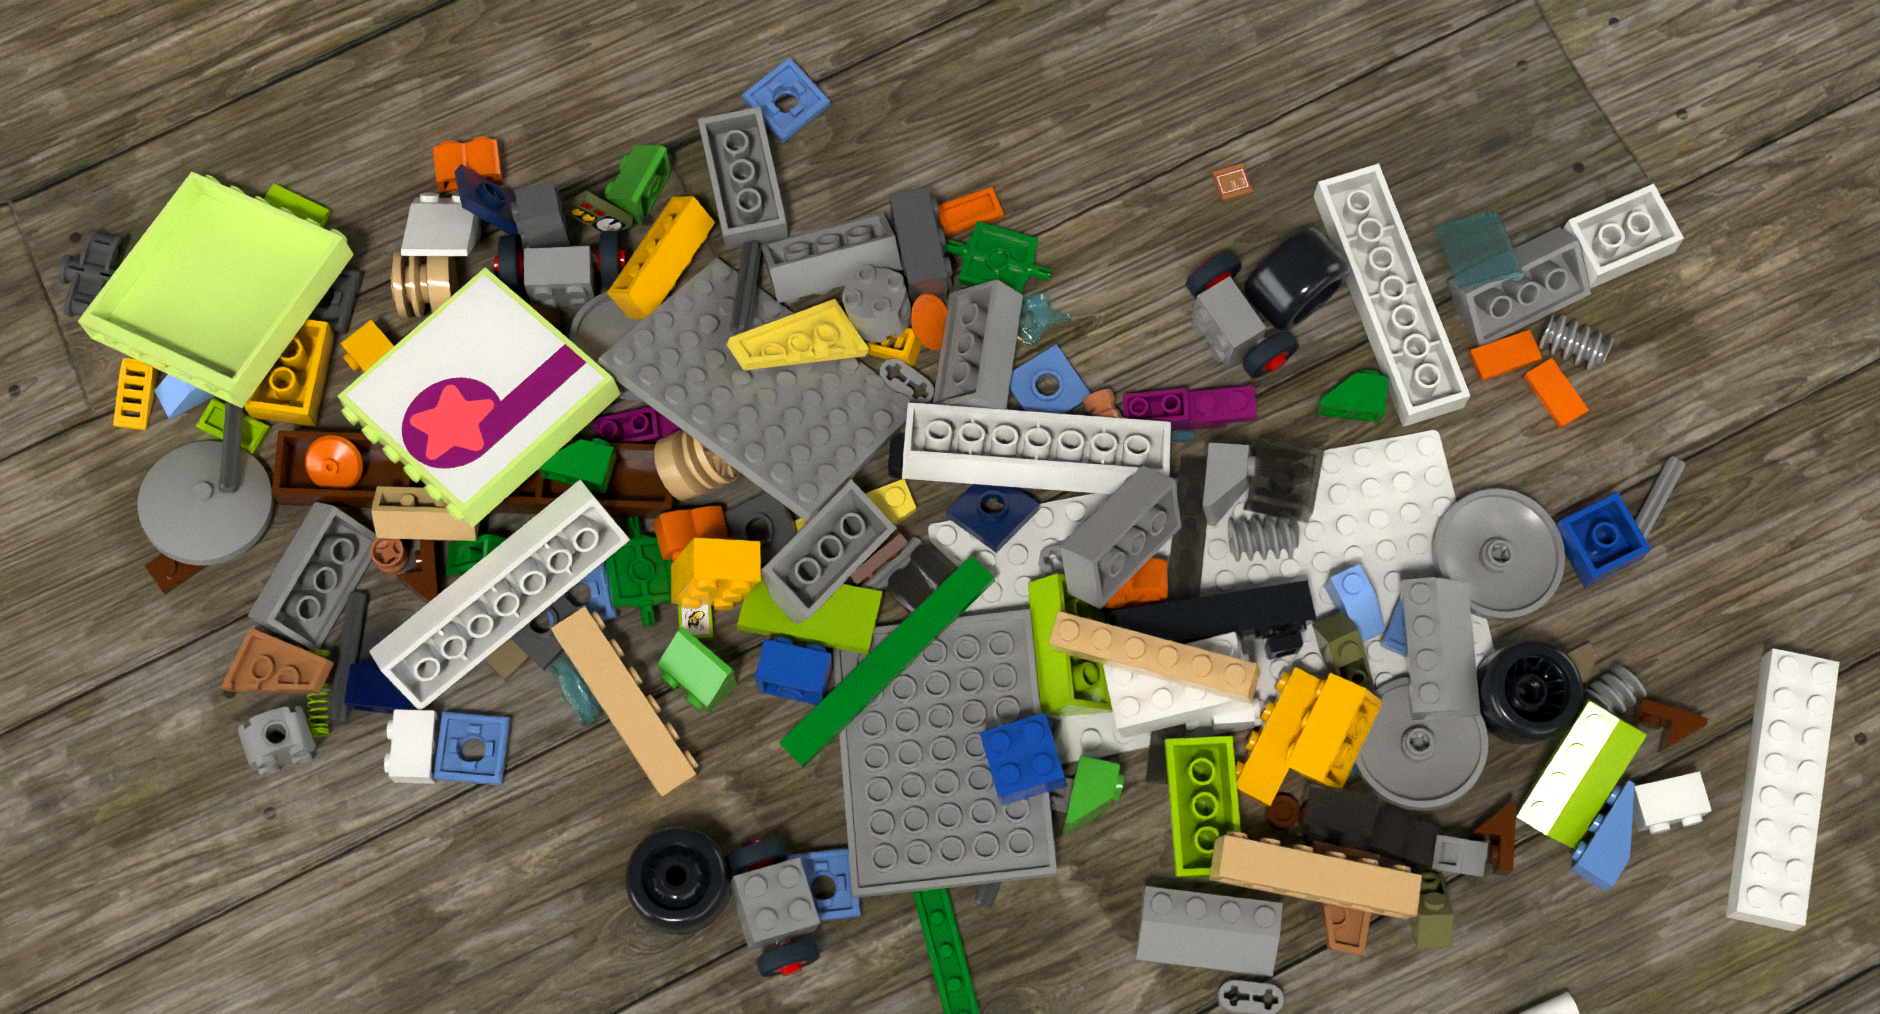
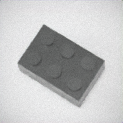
M928 187L889 194L890 220L901 261V272L911 306H913L915 300L920 295L925 293L933 294L941 300H947V288L952 287L950 277L952 276V269L949 257H945V236L943 228L939 227L938 223L939 210L936 197L930 198Z

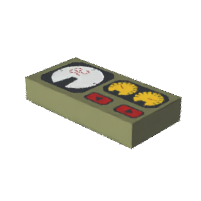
M584 191L564 202L563 213L599 232L618 231L620 233L633 226V216L588 191Z

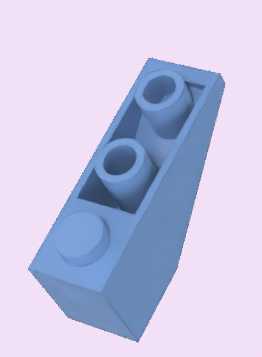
M1630 780L1621 787L1615 785L1605 801L1609 804V807L1604 815L1598 813L1588 828L1592 832L1586 843L1580 841L1571 855L1575 862L1570 870L1604 892L1614 886L1630 860L1635 784Z

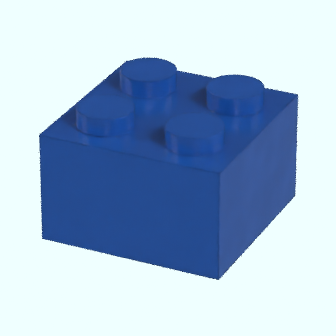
M1618 492L1560 520L1556 525L1563 540L1565 555L1585 588L1642 560L1651 550Z
M774 637L773 641L764 639L755 675L758 693L818 705L827 694L833 669L831 653H826L824 647L814 644H807L806 648L794 646L793 641L782 637Z
M1046 713L979 732L996 792L1002 806L1067 787Z

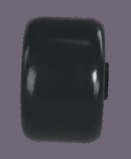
M1305 228L1281 243L1255 268L1245 283L1244 291L1253 305L1276 329L1287 331L1309 318L1339 290L1350 274V266L1347 260L1320 231L1315 228Z
M1528 639L1511 643L1491 653L1476 671L1480 713L1486 728L1495 737L1505 742L1529 745L1553 738L1564 732L1575 721L1580 712L1583 702V683L1580 672L1568 654L1549 642ZM1518 687L1522 688L1526 693L1525 702L1519 696Z
M667 827L648 835L634 849L626 868V891L635 911L649 926L667 934H692L708 927L723 912L731 891V874L725 856L719 846L706 834L688 827ZM675 870H682L686 873L684 883L679 886H672L668 883L670 873Z

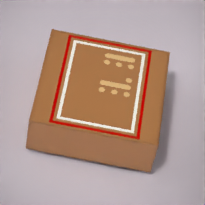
M1243 163L1212 172V179L1221 204L1252 195L1253 190Z

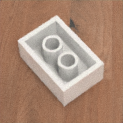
M1654 184L1569 219L1563 230L1579 240L1590 289L1675 253L1684 239Z

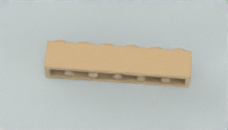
M584 606L551 628L552 633L662 800L696 779L697 775L694 769L699 766L688 750L682 753L675 743L680 738L670 722L663 725L657 716L661 709L653 696L649 694L645 697L638 686L643 682L632 666L626 669L620 660L624 653L613 638L608 641L601 630L605 629L606 626L596 611L590 614Z
M1060 611L1057 613L1048 643L1056 652L1252 704L1261 672L1256 663Z
M1229 831L1227 835L1215 839L1209 878L1211 881L1400 919H1409L1417 916L1422 875L1411 873L1410 867L1402 865H1390V869L1379 867L1378 861L1367 858H1359L1358 862L1346 860L1345 854L1339 852H1325V855L1313 853L1312 847L1304 845H1293L1292 849L1281 847L1280 841L1269 838H1260V842L1247 840L1248 835L1241 832Z

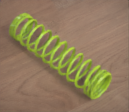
M309 650V652L325 659L330 657L328 650ZM324 683L323 687L329 686L328 683ZM320 691L319 695H328L329 692ZM310 693L307 695V699L310 700L307 703V707L310 708L307 711V715L310 716L307 721L310 724L313 737L327 736L329 734L328 728L311 727L329 726L328 723H312L309 720L329 718L328 715L316 716L309 714V712L315 710L326 711L329 708H316L309 706V704L315 702L327 703L329 700L311 699L309 696L315 694Z

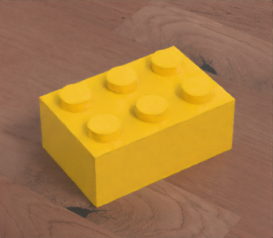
M305 321L243 406L252 418L316 427L335 334L328 322Z
M693 538L671 564V604H681V607L685 609H698L701 605L714 606L715 610L720 611L734 609L761 581L760 541Z
M1330 673L1327 680L1324 679L1317 689L1316 697L1318 699L1313 710H1309L1303 718L1301 725L1302 733L1298 741H1294L1288 750L1286 766L1303 777L1340 794L1382 707L1383 701L1368 689Z

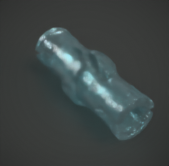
M564 658L555 662L549 669L563 691L562 697L566 702L569 701L581 725L585 726L597 720L596 718H599L601 714L587 692L588 686L585 682H581L570 660Z

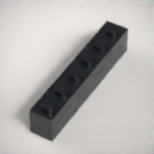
M1308 580L1115 610L1107 620L1109 625L1181 644H1188L1232 632L1236 633L1240 642L1243 641L1244 636L1255 635L1257 640L1275 636V631L1287 630V634H1297L1306 631L1307 626L1316 620Z

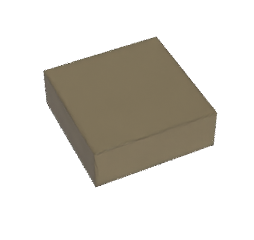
M509 638L487 656L484 661L507 682L530 660V657Z

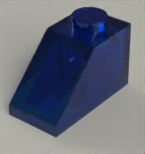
M362 660L361 664H350L344 700L345 705L350 710L394 714V710H417L410 700L382 673L375 661Z

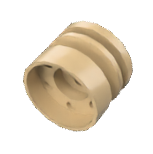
M401 251L394 252L391 270V290L400 319L411 318L412 305L416 317L422 318L424 317L426 303L430 302L431 310L434 312L459 290L454 256H427L426 264H422L420 256H409L408 263L407 256H401Z
M678 430L656 442L654 459L658 474L667 490L680 501L689 502L705 495L711 489H719L723 485H728L739 478V471L683 430Z

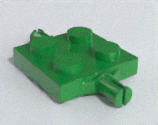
M977 221L973 235L966 244L948 238L944 249L945 252L962 256L963 265L958 283L971 287L998 279L1022 294L1024 285L1031 276L1049 282L1053 270L1052 268L1034 264V254L1038 245V238Z
M634 516V518L628 517L625 519L630 540L604 561L612 609L629 607L640 609L642 627L647 628L649 626L651 628L657 625L653 607L671 603V564L673 560L662 559L657 537L641 535L638 516Z

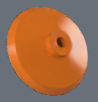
M927 293L920 295L912 306L910 314L911 327L914 335L922 345L931 350H941L947 307L940 298Z
M327 435L316 439L307 449L305 469L310 480L321 489L349 490L357 484L362 475L363 461L359 450L352 442L341 436Z

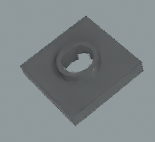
M344 268L328 289V291L334 294L331 306L327 309L315 307L307 320L328 322L333 333L345 335L362 278L361 273Z
M767 492L723 513L730 540L752 541L751 534L748 531L750 524L761 518L768 524V534L760 541L761 568L798 533L789 509Z
M563 595L545 609L553 616V626L578 611ZM530 622L511 637L544 671L564 652L551 629L546 633H536L530 627Z

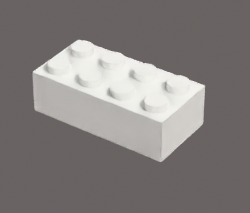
M1235 632L1185 644L1244 660L1241 644ZM1103 664L1116 728L1123 738L1255 706L1254 699L1252 704Z

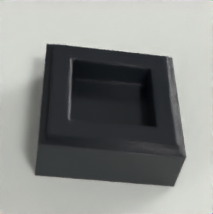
M892 437L890 441L888 476L890 478L901 479L904 438Z
M1301 633L1268 640L1264 647L1267 659L1272 660L1298 654L1303 646Z

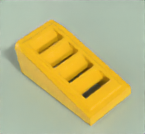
M907 328L897 337H895V333L887 336L888 341L881 342L880 346L877 345L878 342L869 341L866 343L869 348L867 354L884 360L891 358L899 359L912 368L915 366L922 348V344L914 335L912 328ZM893 338H897L894 348H890Z
M122 359L113 421L115 427L147 431L155 395L154 390L157 386L160 370L137 359ZM133 373L145 374V377L133 376ZM131 385L144 386L143 391L133 390L130 387ZM128 398L140 399L142 403H127ZM125 411L140 412V418L124 416Z

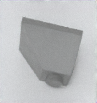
M1209 442L1202 505L1209 526L1217 525L1249 487L1250 476L1256 475L1257 457L1251 455L1249 445Z

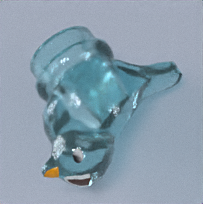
M1046 293L1028 296L1022 299V312L1024 316L1021 319L1020 325L1022 331L1017 336V340H1020L1025 346H1034L1039 342L1041 336L1054 324L1070 322L1072 320L1071 315L1061 314L1051 308V301L1048 300Z

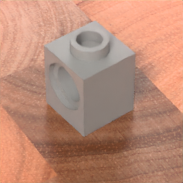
M1437 835L1432 869L1483 877L1488 843Z

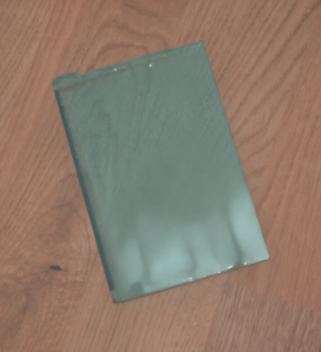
M1490 211L1434 226L1458 288L1476 287L1511 277L1513 280L1518 281L1524 277V271L1497 211Z

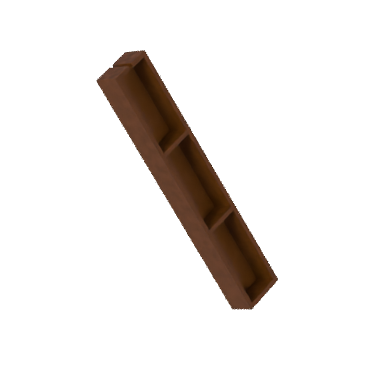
M278 430L272 495L280 505L313 506L315 502L335 507L372 508L377 486L424 488L426 485L421 480L415 483L403 470L405 465L401 461H398L396 464L393 463L383 452L382 448L384 446L379 441L374 445L363 433ZM327 435H337L346 438L356 446L362 457L363 471L355 486L349 490L321 489L310 480L305 469V454L309 446L316 439ZM577 441L567 442L560 450L566 448L567 446ZM610 443V447L614 448L617 458L606 494L591 490L590 492L611 517L634 518V516H638L639 518L656 519L662 513L675 511L676 498L664 486L656 468L654 459L656 444ZM537 469L490 513L538 514L572 485L541 478Z

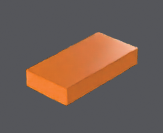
M993 186L938 205L939 227L943 228L945 238L974 229L977 221L988 224L1004 218V213Z
M1530 329L1471 349L1468 353L1480 382L1527 367L1542 360L1541 353Z
M1553 358L1548 359L1523 376L1559 429L1564 428L1589 411Z

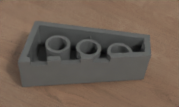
M554 182L515 189L516 202H511L510 204L513 219L516 222L518 233L521 235L522 244L525 246V249L572 247L566 214L563 213L564 204Z

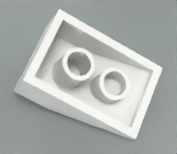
M422 193L420 198H416L411 203L401 247V256H468L482 236L481 218L462 208L459 193L452 194V198H439L438 193Z

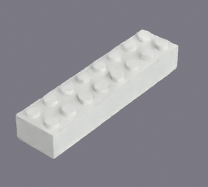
M1379 163L1319 181L1313 197L1332 245L1349 263L1350 274L1346 282L1382 375L1389 376L1388 390L1402 427L1464 408L1470 398V393Z
M908 402L902 479L1114 494L1125 483L1127 478L1143 465L1166 476L1170 475L1171 422Z
M579 480L369 652L382 673L418 710H422L630 539L584 483Z
M1774 648L1761 657L1726 917L1789 931H1795L1806 924L1840 662Z

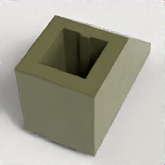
M1343 611L1312 624L1319 651L1330 673L1362 687L1373 683L1359 629Z
M1431 872L1418 874L1422 875L1417 916L1410 918L1416 948H1451L1454 912L1442 873Z

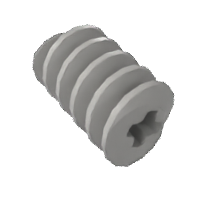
M1553 313L1540 339L1539 349L1543 350L1550 343L1552 344L1551 355H1555L1560 349H1563V360L1566 361L1574 354L1575 366H1579L1584 360H1587V371L1590 372L1596 365L1599 366L1600 370L1614 342V337L1609 336L1602 342L1601 331H1597L1590 337V326L1586 325L1578 331L1577 320H1573L1566 326V315L1562 314L1554 321Z
M1283 516L1278 517L1276 525H1274L1271 518L1267 517L1264 519L1262 527L1259 520L1253 518L1249 528L1245 520L1239 519L1236 529L1232 521L1228 520L1230 552L1233 554L1236 562H1240L1242 552H1246L1249 561H1253L1255 551H1259L1262 560H1266L1268 550H1272L1275 558L1279 559L1281 550L1285 549L1288 557L1292 558L1295 548L1299 546V527L1296 516L1290 518L1289 525Z
M1614 666L1610 670V674L1605 673L1600 677V681H1594L1590 685V689L1583 690L1582 706L1588 698L1615 714L1612 710L1614 708L1623 714L1626 712L1624 700L1629 705L1634 706L1637 702L1633 694L1636 693L1639 697L1644 698L1647 696V693L1642 683L1630 671L1622 666Z

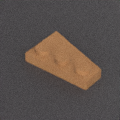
M250 627L221 689L228 692L320 694L334 663Z
M1318 841L1312 842L1313 853L1325 855V852H1339L1346 855V860L1358 862L1359 858H1367L1380 863L1381 855ZM1321 903L1328 950L1358 957L1364 956L1371 913Z

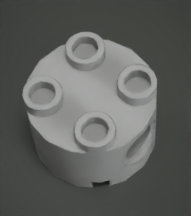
M870 265L858 268L856 275L845 285L842 294V301L849 320L861 338L866 341L884 342L888 341L887 336H891L894 333L895 337L901 335L911 324L910 314L912 309L903 276L888 268H873Z
M289 706L269 710L250 718L251 726L246 728V725L242 723L238 727L237 731L249 767L252 770L258 771L260 777L277 773L281 766L290 763L293 766H299L313 759L311 752L315 750L316 744L304 709L301 706H295V712H290ZM279 739H282V740H283V741L280 742V743H276V744L273 743L275 740H279Z

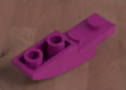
M1254 385L1189 392L1188 388L1122 394L1125 419L1171 422V430L1227 427L1226 423L1258 420L1256 389Z
M652 407L593 419L595 438L602 439L608 443L656 444L661 438L682 430Z

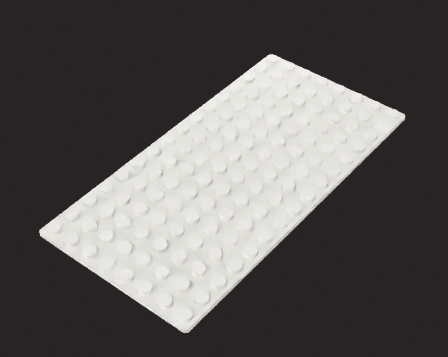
M1430 430L1259 462L1256 467V475L1249 478V487L1216 526L1208 525L1202 507L1206 472L1173 478L1176 482L1181 528L1151 557L1167 561V602L1308 580L1316 620L1307 626L1306 631L1301 632L1303 646L1298 654L1272 660L1266 657L1264 647L1267 641L1294 635L1287 634V630L1275 631V636L1257 640L1255 635L1244 636L1243 641L1240 642L1243 656L1249 655V662L1256 663L1261 671L1253 697L1259 698L1261 714L1267 701L1273 702L1279 691L1274 687L1283 671L1289 672L1291 668L1297 667L1322 681L1324 679L1327 680L1330 671L1319 651L1312 624L1337 613L1325 590L1330 577L1360 564L1376 594L1385 630L1388 628L1401 596V580L1438 577L1433 562L1434 536L1443 516L1457 503L1440 435L1436 430ZM1093 493L1040 503V510L997 553L951 520L931 524L928 528V534L939 586L970 556L975 558L996 580L959 617L1030 609L1028 582L1046 577L1041 573L1038 566L1041 552L1046 547L1062 545L1064 540L1071 536L1084 523L1086 518L1096 512L1104 504L1105 500L1113 494ZM1001 511L992 512V513H987V514H997V513H999V512H1001ZM1283 516L1289 525L1290 518L1296 516L1299 527V546L1295 548L1292 558H1289L1286 550L1282 549L1279 559L1275 558L1272 550H1268L1266 560H1262L1259 551H1255L1253 561H1249L1246 552H1242L1240 562H1236L1229 547L1228 520L1232 521L1236 529L1239 519L1245 520L1249 528L1253 518L1258 519L1262 527L1264 519L1267 517L1271 518L1274 525H1276L1278 517ZM1050 555L1049 561L1045 562V564H1050L1051 569L1055 570L1058 568L1059 563H1063V560L1059 561L1056 559V555ZM1104 607L1106 624H1108L1107 618L1113 611L1127 608L1113 609ZM1471 613L1477 671L1481 663L1491 653L1495 652L1487 619ZM1385 632L1363 642L1373 683L1364 686V688L1368 689L1371 693L1388 682L1408 677L1406 657L1380 646ZM1113 712L1074 716L1046 714V716L1053 717L1062 723L1055 741L1061 765L1079 762L1080 755L1099 758L1165 745V739L1208 737L1244 730L1212 731L1211 717L1123 738L1116 728ZM1255 718L1253 728L1260 727L1263 720Z

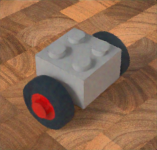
M603 231L600 233L597 257L596 254L591 253L590 246L524 249L523 256L518 236L503 235L499 238L498 255L494 257L496 275L499 274V279L515 293L521 292L524 274V286L529 300L533 304L554 309L557 307H570L571 309L580 310L588 301L597 296L596 267H598L601 273L603 288L610 289L626 265V252L621 250L618 231Z
M1227 251L1204 261L1186 281L1187 289L1196 298L1191 324L1198 336H1204L1211 345L1209 350L1218 363L1223 362L1225 367L1229 369L1244 360L1242 365L1251 378L1255 379L1269 372H1275L1284 366L1287 360L1296 352L1299 344L1289 331L1279 333L1269 339L1264 337L1267 329L1232 280L1242 268L1241 262L1232 251Z
M780 838L749 841L743 844V847L726 856L729 872L733 875L730 889L748 948L753 950L773 943L777 944V947L757 958L758 969L762 977L780 974L786 977L802 971V967L820 958L814 940L790 942V938L814 932L820 924L800 857L782 862L788 857V852L783 839Z

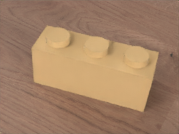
M377 486L371 509L376 538L477 541L480 522L473 528L463 519L457 522L446 510L447 504L442 499L437 503L424 488Z

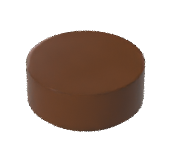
M1287 795L1275 796L1271 806H1266L1264 811L1267 823L1277 830L1291 828L1297 822L1300 813L1297 802Z

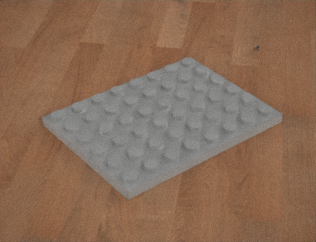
M716 257L601 355L597 364L621 385L808 522L906 425L907 407L910 399L905 394L897 393L887 386L877 373L856 358L743 371L726 345L729 338L733 336V332L730 331V322L738 272ZM756 286L749 330L794 313L781 303H777L774 298Z
M1030 609L958 617L839 733L851 888L854 898L1058 876L1050 792L1002 806L996 792L979 733L1041 714ZM900 624L875 627L869 654ZM832 648L835 686L843 681L868 655Z

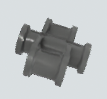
M91 229L86 236L80 261L75 260L71 255L63 257L59 267V281L64 284L72 282L64 302L65 315L70 317L75 316V314L82 316L109 281L124 257L126 250L125 236L119 234L116 237L100 234L96 229Z

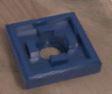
M460 164L455 170V177L462 208L507 234L516 235L518 229L513 219L510 204L515 202L513 194Z
M973 484L946 511L948 519L997 553L1040 508L1038 502L1017 487ZM991 498L997 499L998 503L1004 505L1003 510L997 514H987L981 507L988 503L987 499Z

